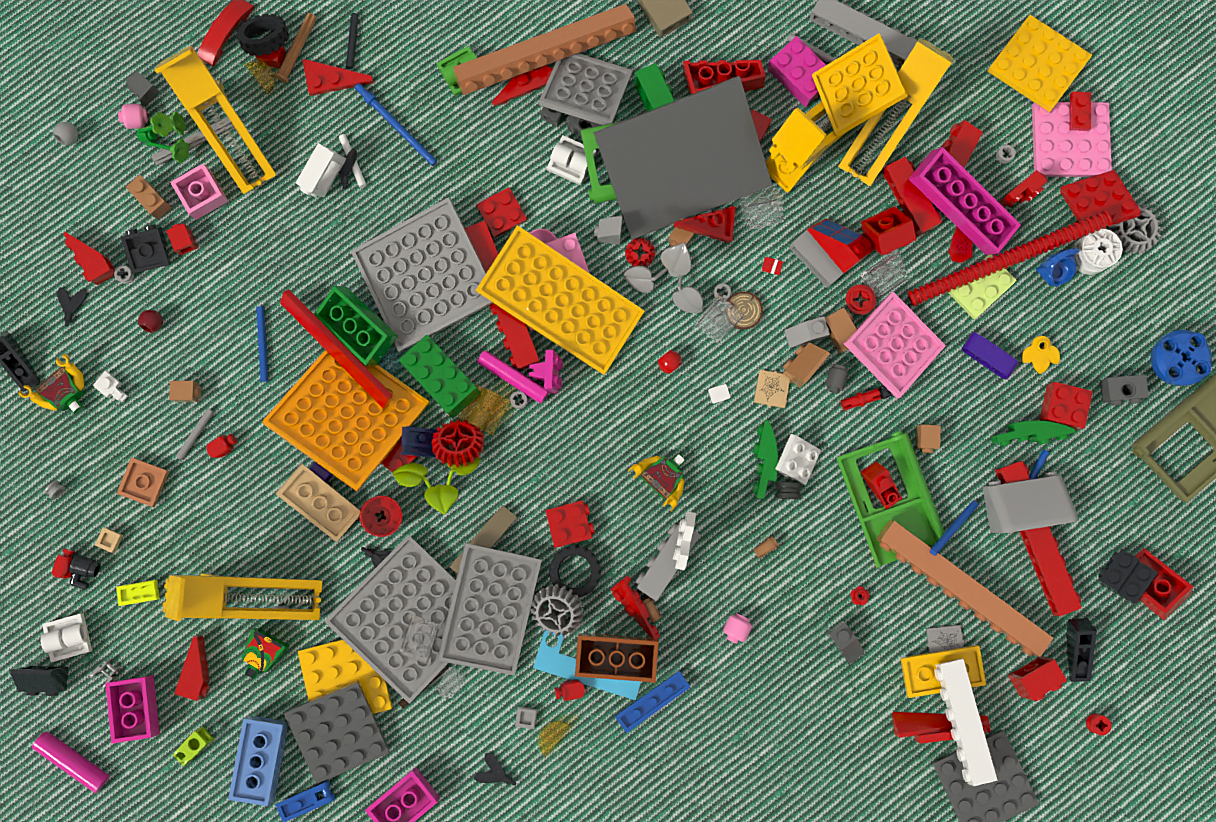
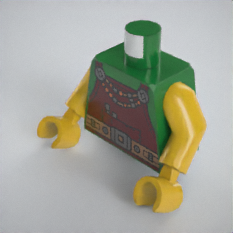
M68 354L62 355L66 359L65 362L60 361L57 357L56 363L60 368L34 389L36 392L33 393L29 385L23 386L29 390V393L24 394L19 391L21 397H30V400L37 405L53 411H66L70 408L76 414L84 408L78 401L85 395L83 390V373L73 363L69 362L70 357Z
M676 454L671 461L665 456L662 458L659 456L646 458L628 469V472L630 470L635 471L634 479L639 476L665 500L663 507L666 504H670L672 506L670 511L672 512L675 509L678 500L682 496L685 483L682 478L684 474L679 468L686 461L679 454Z

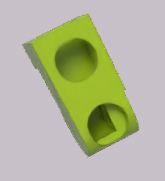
M202 726L186 739L174 752L173 756L184 767L208 746L214 738Z

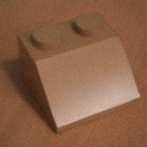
M810 342L806 346L802 344L795 352L797 357L794 360L789 359L783 366L785 371L782 374L799 388L811 378L830 355L828 351Z

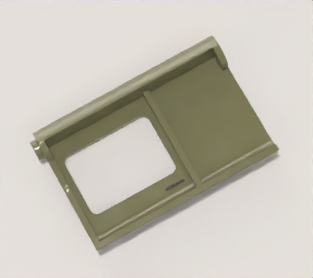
M1216 373L1132 444V452L1138 458H1141L1164 484L1185 503H1188L1216 478ZM1185 423H1190L1212 446L1213 452L1181 480L1175 482L1153 459L1151 453Z

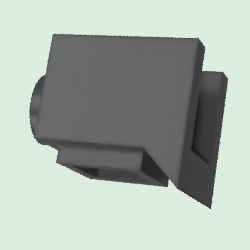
M137 71L127 79L126 83L129 85L127 88L139 98V101L145 107L160 92Z

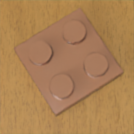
M131 457L116 494L155 507L169 471Z

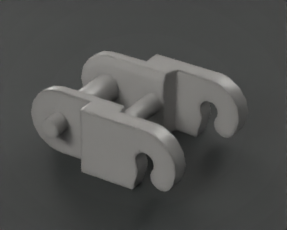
M110 659L105 660L103 665L98 666L94 670L90 678L93 679L96 676L95 674L102 672L108 677L106 683L115 680V674L119 673L120 668L112 666ZM106 667L112 671L110 675L104 670Z

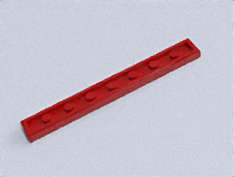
M289 289L284 291L280 304L383 409L388 407L393 395Z

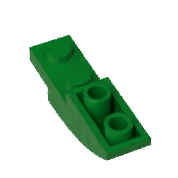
M764 420L762 424H759L757 435L760 436L759 442H755L753 454H756L755 459L762 460V463L758 464L756 474L759 475L758 482L754 483L752 493H755V498L761 500L765 498L768 482H776L778 472L776 470L778 464L777 444L773 429L768 420Z
M1023 421L1007 425L1008 433L992 436L991 440L992 444L999 443L1000 446L1012 444L1011 440L1017 438L1018 442L1031 439V443L1038 442L1039 445L1050 443V439L1057 437L1058 441L1067 439L1069 434L1075 433V429L1049 421Z

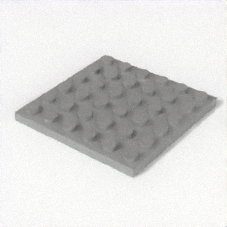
M449 197L351 250L384 322L398 335L394 342L398 352L414 346L426 334L430 337L493 304L475 291L487 272Z
M407 535L324 622L410 704L448 664V662L438 661L437 658L456 580L414 539Z

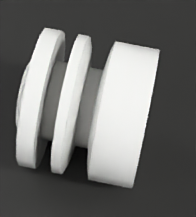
M1100 229V231H1095L1093 234L1089 233L1088 236H1083L1072 246V248H1077L1080 251L1074 254L1077 270L1087 275L1098 274L1117 263L1123 250L1119 237L1108 229Z

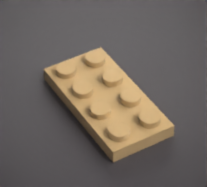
M303 463L300 464L276 492L277 496L336 542L360 515V509Z

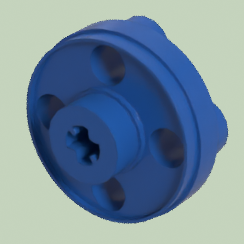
M1176 330L1164 335L1155 343L1151 352V364L1154 372L1162 381L1174 386H1187L1199 382L1210 374L1212 354L1202 334L1189 330ZM1191 339L1194 341L1195 346L1191 344ZM1164 343L1168 345V350L1164 348ZM1196 366L1199 367L1200 373L1197 372ZM1169 371L1173 372V377L1170 376Z

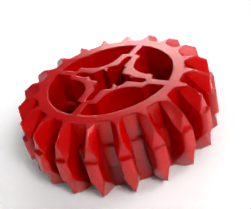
M459 418L457 422H453L450 419V424L443 423V428L437 427V433H434L432 439L433 453H435L438 460H441L443 465L448 463V466L452 467L456 464V467L459 468L460 464H463L466 467L467 462L473 463L474 458L479 459V453H483L485 445L484 436L480 428L475 426L473 422L468 423L466 419L461 422Z

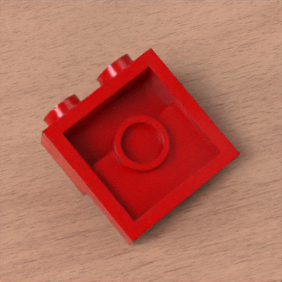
M1036 170L999 203L1003 207L1008 206L1010 208L1017 201L1020 204L1025 200L1029 202L1044 190L1042 185L1047 182L1046 176Z
M583 500L545 510L554 548L592 539L591 535L595 534L592 522L588 523L587 515H590L588 504H583Z

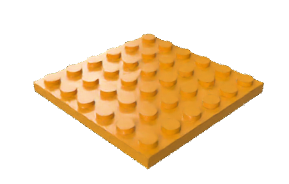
M325 350L262 422L266 427L358 492L402 438V427H411L427 408L430 401L379 365L365 366L393 395L389 406L383 409Z

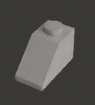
M622 216L599 220V225H595L594 236H598L597 240L599 243L620 245Z
M825 317L809 320L784 330L789 349L801 346L802 344H808L809 342L826 339L830 335Z

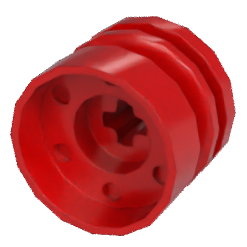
M377 496L370 498L363 504L360 509L359 519L361 526L366 532L373 536L385 537L393 534L399 528L402 521V511L398 503L392 498ZM383 511L385 519H381L378 522L375 514Z

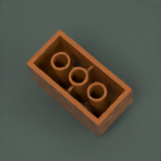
M579 633L575 677L656 683L659 641L646 637Z

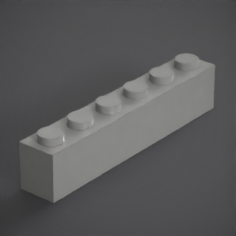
M818 0L809 18L810 21L857 45L880 33L894 64L902 67L917 42L915 38L905 36L898 29L890 28L882 21L874 20L868 17L866 13L858 12L852 9L850 5L836 0Z

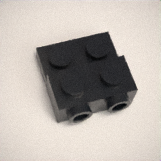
M156 224L144 227V231L138 232L137 228L125 231L126 235L120 236L132 274L171 265L162 227L156 228Z
M1121 549L1119 553L1115 551L1109 560L1111 564L1108 569L1104 567L1098 575L1101 578L1099 580L1100 585L1136 606L1157 577L1158 572L1141 563L1140 559Z

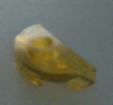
M250 61L244 64L266 93L269 94L275 85L272 69L264 62Z
M554 721L548 723L542 729L539 735V747L545 757L571 726L564 721Z

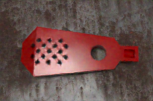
M956 226L949 254L953 262L963 263L972 257V241Z

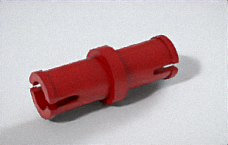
M878 388L864 393L858 392L855 396L841 399L840 403H842L843 411L858 406L864 407L867 403L881 400V396H879Z

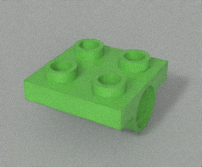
M469 46L436 63L455 97L462 94V91L456 81L453 67L477 58Z

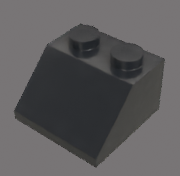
M26 666L11 669L10 671L18 692H26L28 696L39 695V692H46V696H58L59 692L67 690L68 667Z

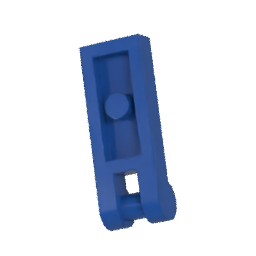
M329 780L275 804L282 822H287L335 800V795L331 793L329 788L331 786ZM322 791L324 798L319 800L317 792Z

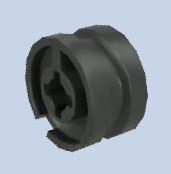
M776 482L775 488H777V492L775 493V498L802 500L800 490L803 484Z

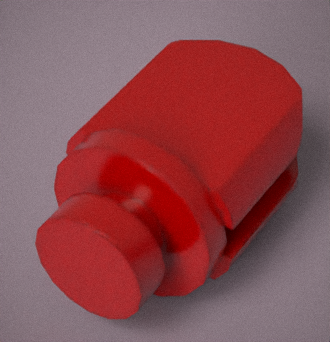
M233 434L219 436L208 443L207 453L213 458H222L234 449L233 445L237 444V439Z
M63 548L62 552L64 554H58L56 557L52 575L56 578L68 579L72 575L69 569L74 558L72 555L75 554V551Z
M578 679L560 683V689L558 687L554 688L556 699H560L562 696L563 701L580 699L585 693V688Z

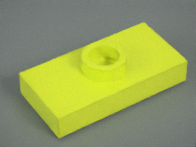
M157 580L116 587L119 606L160 599Z

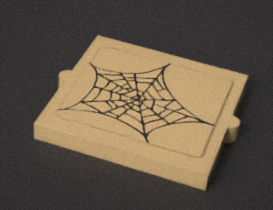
M759 370L754 403L764 404L767 407L785 408L790 379L784 374L777 373V371Z

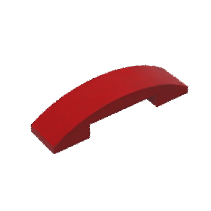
M233 0L219 14L205 35L197 54L199 58L214 66L223 53L222 47L240 21L245 22L255 7L245 0Z

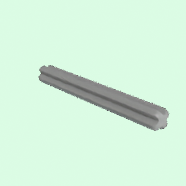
M228 117L220 122H224V125H226L222 128H219L222 124L216 126L220 121L211 125L217 135L222 133L220 131L224 128L228 130L234 127ZM200 130L183 140L189 144V149L207 139ZM163 149L151 157L156 165H160L171 159L173 153L170 150Z

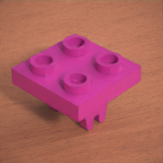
M546 350L545 362L531 364L529 367L534 372H530L529 375L536 380L544 381V389L549 393L558 394L559 389L562 388V378L559 377V370H562L563 361L554 350Z

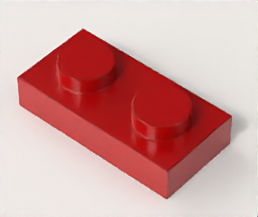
M1072 91L1070 93L1069 130L1089 131L1091 129V92Z

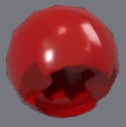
M669 350L658 360L660 370L667 374L672 373L682 364L680 355L672 350Z

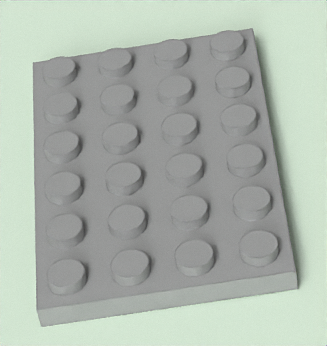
M465 543L437 660L515 676L542 560Z

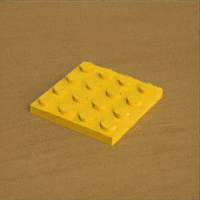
M1029 15L989 67L988 72L1050 112L1091 58L1092 54L1032 15Z
M880 33L812 74L833 130L838 137L908 97Z
M344 640L298 651L308 700L359 680L374 714L393 708L387 682Z

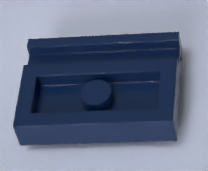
M409 426L402 427L403 452H401V455L436 458L432 449V439L437 430Z

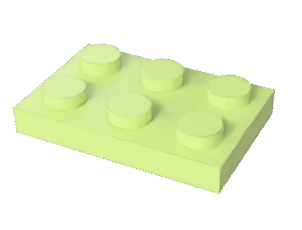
M988 255L983 260L987 261L989 257L992 259L993 255ZM1002 268L1000 272L996 271L995 274L991 273L990 276L985 275L983 279L980 277L978 281L968 282L966 286L963 284L961 288L956 287V290L951 289L949 294L973 319H976L1017 280L1006 269Z

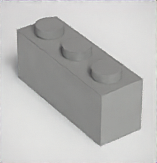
M807 230L790 245L789 248L827 289L844 274Z

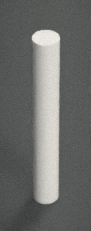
M342 134L339 136V139L347 156L348 152L352 149L346 134ZM356 161L352 171L359 187L362 188L366 186V182Z

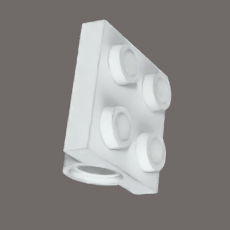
M562 135L560 141L557 142L553 149L547 171L581 185L588 172L583 144ZM596 150L593 151V156H594V157H595V155H596V153H597Z
M791 434L776 470L779 474L806 485L821 450L800 437Z
M84 613L42 624L44 634L41 636V646L46 653H49L51 662L92 651Z

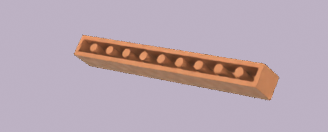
M626 4L454 66L453 70L456 81L463 95L469 94L636 32L635 17Z
M888 521L876 538L880 542L879 546L887 552L891 550L896 554L895 558L904 564L906 562L910 564L912 571L918 575H925L927 582L935 587L937 585L944 589L942 593L949 598L955 597L959 600L958 604L961 607L974 611V616L982 622L986 620L991 624L990 628L999 634L1001 632L1007 636L1005 639L1013 645H1020L1022 647L1021 651L1026 655L1041 657L1052 641V636L939 553L936 556L930 553L931 547L897 522Z

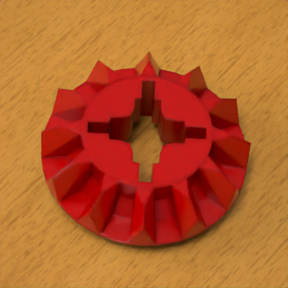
M643 237L635 238L626 247V259L634 267H646L655 258V247L650 240H646ZM640 246H642L646 254H642V257L638 260V253H635V250L638 251Z
M855 285L846 293L845 302L847 308L853 314L863 315L869 313L874 308L876 296L870 287ZM859 294L862 299L866 300L862 303L861 307L859 302L853 301L859 297Z

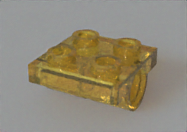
M476 384L475 386L481 394L461 412L458 418L463 421L466 419L468 423L494 435L510 401Z

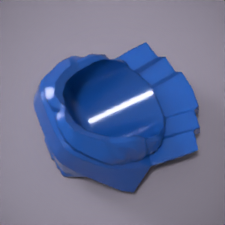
M1070 248L1048 256L1036 270L1048 285L1058 287L1070 281L1075 275L1077 265L1074 254L1080 251L1077 248Z

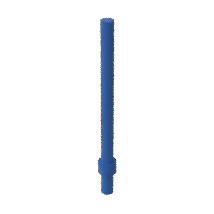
M360 83L355 86V89L364 97V101L369 106L372 105L431 166L437 163V160L377 101V97L372 92H368Z

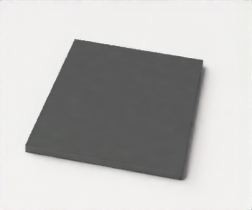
M739 76L593 132L632 240L674 224V222L680 221L681 218L686 219L772 186Z

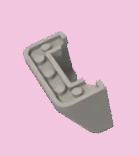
M1057 471L1045 473V477L1007 484H1001V480L989 482V486L983 487L991 533H1010L1078 521L1077 512L1062 475H1057Z

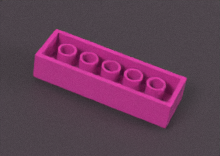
M943 147L931 150L909 178L986 255L998 254L1021 226Z

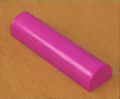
M483 351L477 361L479 365L540 404L544 402L549 392L543 386L490 352Z
M48 731L42 733L32 745L33 750L95 794L100 792L110 777L106 772Z

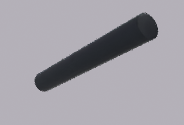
M351 13L346 68L353 69L359 16L357 13Z

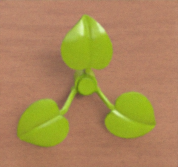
M474 458L473 463L467 462L466 467L463 464H460L459 468L456 467V464L449 467L451 470L446 485L432 487L427 477H425L428 472L427 468L419 463L402 465L393 472L392 476L399 484L405 487L417 486L422 480L425 481L428 487L424 494L425 500L434 509L446 515L449 508L458 499V490L450 485L453 473L456 472L460 476L470 474L479 466L481 458Z

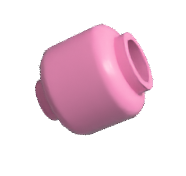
M124 104L122 111H118L119 122L124 123L127 129H138L144 127L145 123H148L146 108H143L140 104Z
M738 613L729 616L723 629L724 633L728 635L726 639L736 644L738 641L745 642L752 629V625L749 623L750 619Z

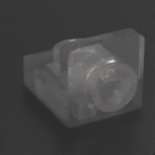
M450 666L435 689L439 691L438 694L441 697L453 699L467 676Z

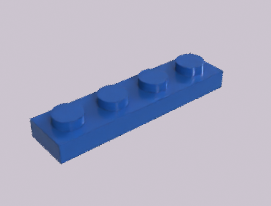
M677 671L615 715V718L627 733L691 687L681 672Z

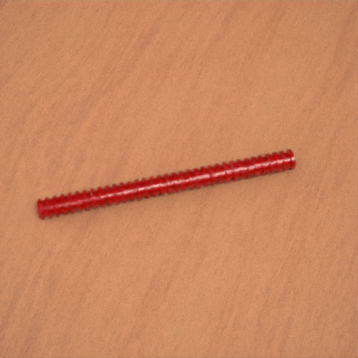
M1103 210L1102 213H1097L1096 216L1086 217L1084 221L1079 220V223L1069 224L1067 228L1057 229L1055 233L1052 231L1050 235L1040 236L1038 240L1033 239L1032 242L1028 241L1027 244H1021V247L1011 248L1009 252L1006 250L1004 254L994 255L992 259L989 257L987 261L977 262L975 266L972 264L970 268L960 269L958 273L955 271L953 275L948 274L947 277L943 276L942 279H936V282L931 281L930 284L926 283L925 286H919V289L909 290L907 293L908 298L913 306H917V303L927 302L929 298L932 300L934 296L944 295L946 291L949 293L951 289L961 288L963 284L966 286L968 282L978 281L980 277L983 279L985 275L990 276L991 273L995 274L996 271H1002V268L1007 269L1008 266L1012 267L1014 264H1019L1020 261L1024 262L1025 259L1034 258L1037 254L1047 253L1048 250H1053L1054 247L1059 248L1060 245L1069 244L1071 240L1081 239L1083 235L1088 236L1089 233L1098 232L1100 228L1112 226V217L1108 211Z

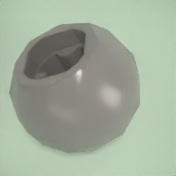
M60 122L53 129L54 137L64 146L76 143L79 133L73 124Z

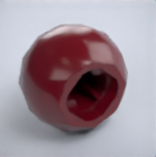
M144 310L138 317V325L146 332L155 333L161 329L163 318L156 310Z

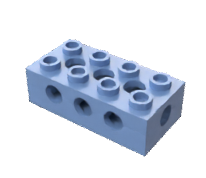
M251 715L243 719L228 800L269 806L274 802L288 730L287 721ZM260 736L264 737L265 744L260 741ZM257 756L260 757V759H261V761H262L261 764H259V763L257 762V760H256V757H257ZM253 777L257 779L258 784L254 783Z

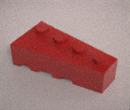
M707 60L696 63L683 61V75L689 95L737 76L741 78L744 92L764 88L766 76L761 60H736V62H726V60L707 62Z

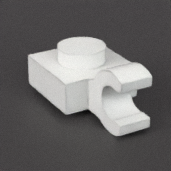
M107 371L93 384L107 398L113 396L118 401L124 402L128 397L119 389L122 383Z

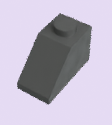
M840 621L825 632L849 665L865 653L858 639L845 622Z

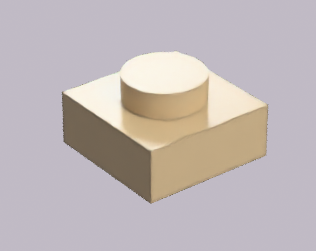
M103 527L95 546L115 553L123 535Z

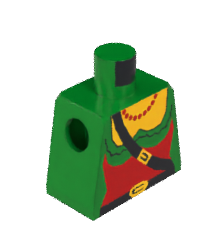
M260 628L252 629L242 655V660L249 664L245 675L255 679L259 670L265 673L269 672L290 645Z

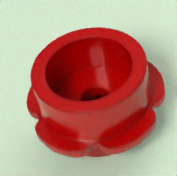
M857 586L856 589L851 591L850 596L855 605H865L870 594L864 587Z

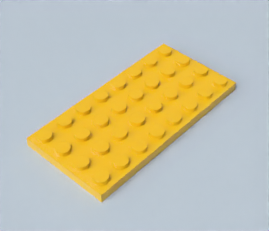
M518 225L475 290L602 375H605L644 313L643 309Z

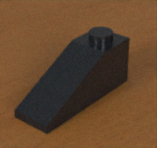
M7 330L1 333L0 364L19 388L25 392L28 389L24 388V385L33 387L41 381Z
M1088 618L1068 619L1066 639L1069 680L1071 682L1091 681L1097 630Z

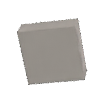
M518 706L515 727L535 729L538 709Z

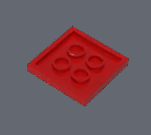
M1115 170L1062 186L1060 189V193L1078 223L1079 220L1084 221L1086 217L1096 216L1097 213H1102L1103 210L1110 213L1112 225L1139 217L1141 214V210Z

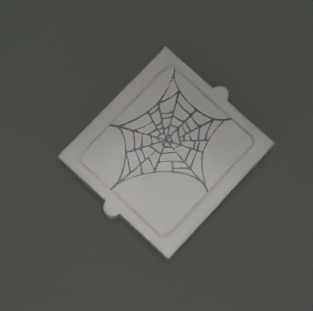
M961 625L926 628L928 640L926 646L929 648V653L963 647L965 641L962 639Z

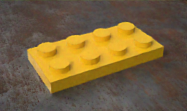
M978 645L900 658L908 698L940 693L942 687L940 681H937L935 676V664L956 659H964L971 688L986 685L980 646Z

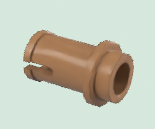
M772 536L770 538L766 537V541L753 549L759 559H762L773 549L777 550L776 547L779 545Z
M646 597L642 602L653 623L659 620L662 615L654 605V600Z

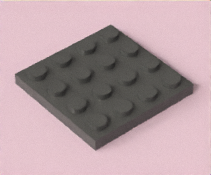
M359 680L284 712L285 718L316 784L390 752Z
M1002 729L985 737L997 781L977 786L969 785L963 778V763L959 761L956 751L931 762L959 822H1003L1039 805L1007 735Z

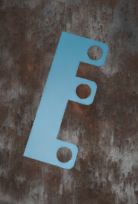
M548 630L544 632L533 666L534 669L569 680L578 679L582 684L636 700L641 684L640 681L575 677L576 659L559 654L563 635L560 634L557 637L558 644L555 647H549L546 644V638L549 636Z

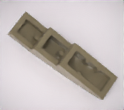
M502 505L469 544L492 548L515 522L517 517ZM463 551L450 566L457 574Z

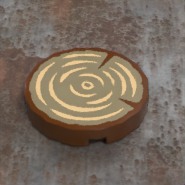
M749 292L734 294L729 298L725 306L727 321L731 326L740 330L753 328L759 323L763 314L761 301Z

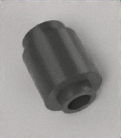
M833 364L832 368L829 369L825 387L828 388L829 392L839 394V391H844L848 377L847 367Z

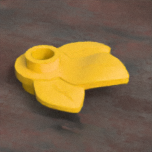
M1046 336L1035 337L1031 346L1025 348L1022 353V362H1032L1034 369L1039 374L1045 372L1050 363L1058 364L1060 361L1058 349L1051 345L1049 338ZM1041 342L1044 343V347L1042 349H1040L1039 347Z

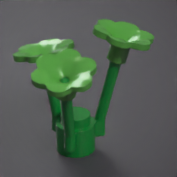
M177 111L173 112L171 119L168 115L158 112L150 119L151 126L138 128L137 137L139 141L146 142L147 146L170 150L173 153L172 158L177 160L178 163H183L184 159L189 157V144L183 139H179L172 146L154 142L158 134L166 137L173 129L179 135H184V131H186L184 118Z

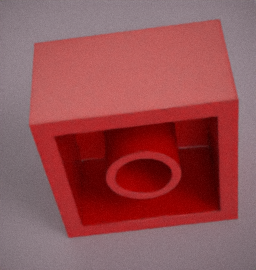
M895 206L861 221L864 237L871 242L872 247L882 256L916 241L913 221Z
M1058 382L1048 384L1039 421L1063 424L1074 428L1075 431L1085 429L1093 391Z
M1043 656L1007 675L1019 696L1032 701L1043 699L1046 696L1045 693L1060 689L1063 686L1062 684L1067 681L1055 659Z

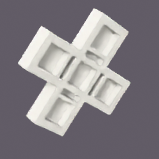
M686 512L685 519L680 520L678 531L682 532V534H678L676 545L679 548H675L673 560H676V569L685 570L690 541L695 525L696 513Z

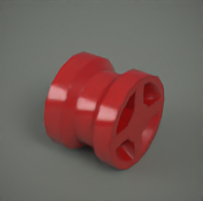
M1094 713L1087 717L1086 727L1090 732L1103 736L1110 732L1111 722L1107 717Z

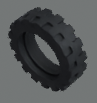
M276 14L254 16L255 18L246 20V23L243 22L240 25L241 27L237 29L236 37L244 53H249L251 56H262L263 54H271L272 51L276 52L289 39V32L284 20L279 15L276 16ZM274 30L267 37L252 39L253 36L260 32Z
M569 546L563 548L554 556L550 563V581L553 586L558 584L561 589L565 585L567 591L573 590L572 595L578 594V597H583L591 593L598 585L601 577L600 563L595 554L585 547ZM578 555L584 557L591 566L590 580L580 588L568 587L559 577L560 565L569 556Z

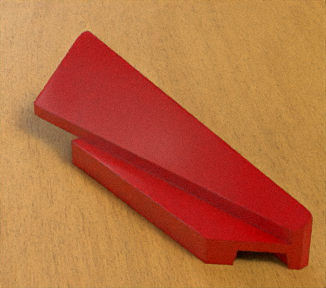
M892 713L894 734L899 738L915 736V741L920 744L953 740L951 735L952 723L948 721L946 714ZM979 715L984 733H990L989 718L985 715Z

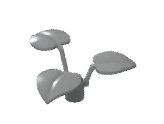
M685 242L669 247L662 252L661 261L666 268L656 276L652 277L651 270L643 266L629 268L624 273L625 280L633 289L641 293H648L654 288L653 281L668 271L671 276L679 277L677 287L679 291L674 292L672 295L675 305L688 313H700L703 311V298L700 292L690 286H686L683 289L681 287L683 276L691 269V256Z

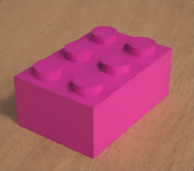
M796 36L770 60L767 70L806 108L820 95L812 74L826 66V64Z
M154 675L105 683L111 744L152 738L160 734Z
M415 767L375 800L365 811L374 822H415L439 801L440 796L417 767Z

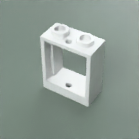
M318 143L296 184L301 186L300 190L309 196L312 195L316 198L317 196L325 197L346 158Z

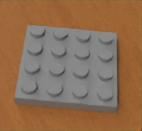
M579 53L556 61L540 97L539 105L600 125L613 124L633 70Z

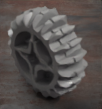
M1136 203L1141 210L1138 218L1136 217L1108 227L1121 240L1124 252L1130 251L1131 254H1135L1137 252L1143 253L1145 250L1148 251L1157 244V239L1161 236L1158 233L1163 229L1158 226L1161 220H1156L1158 214L1153 215V208L1147 210L1146 204L1140 206L1139 203ZM1139 225V227L1136 230H1133L1132 232L1130 231L1134 227Z
M556 584L554 587L548 585L546 589L543 587L536 593L531 603L533 606L531 613L534 614L532 620H537L536 626L541 625L542 632L548 630L549 635L554 632L556 637H558L560 634L565 636L568 632L572 633L575 628H578L583 619L582 613L584 608L581 607L582 601H577L578 594L572 595V589L567 591L565 585L560 589L558 584ZM548 600V608L544 609V601ZM570 611L571 619L566 621V614Z

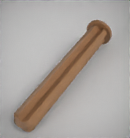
M311 13L306 15L278 73L274 74V77L278 80L288 83L289 80L287 78L316 22L317 17Z

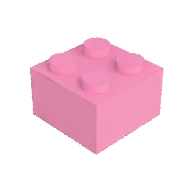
M204 163L170 182L186 211L195 220L228 202L213 173Z

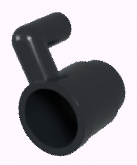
M77 554L70 564L69 570L72 573L70 585L86 590L89 583L79 580L80 575L87 578H95L100 571L101 564L94 559Z

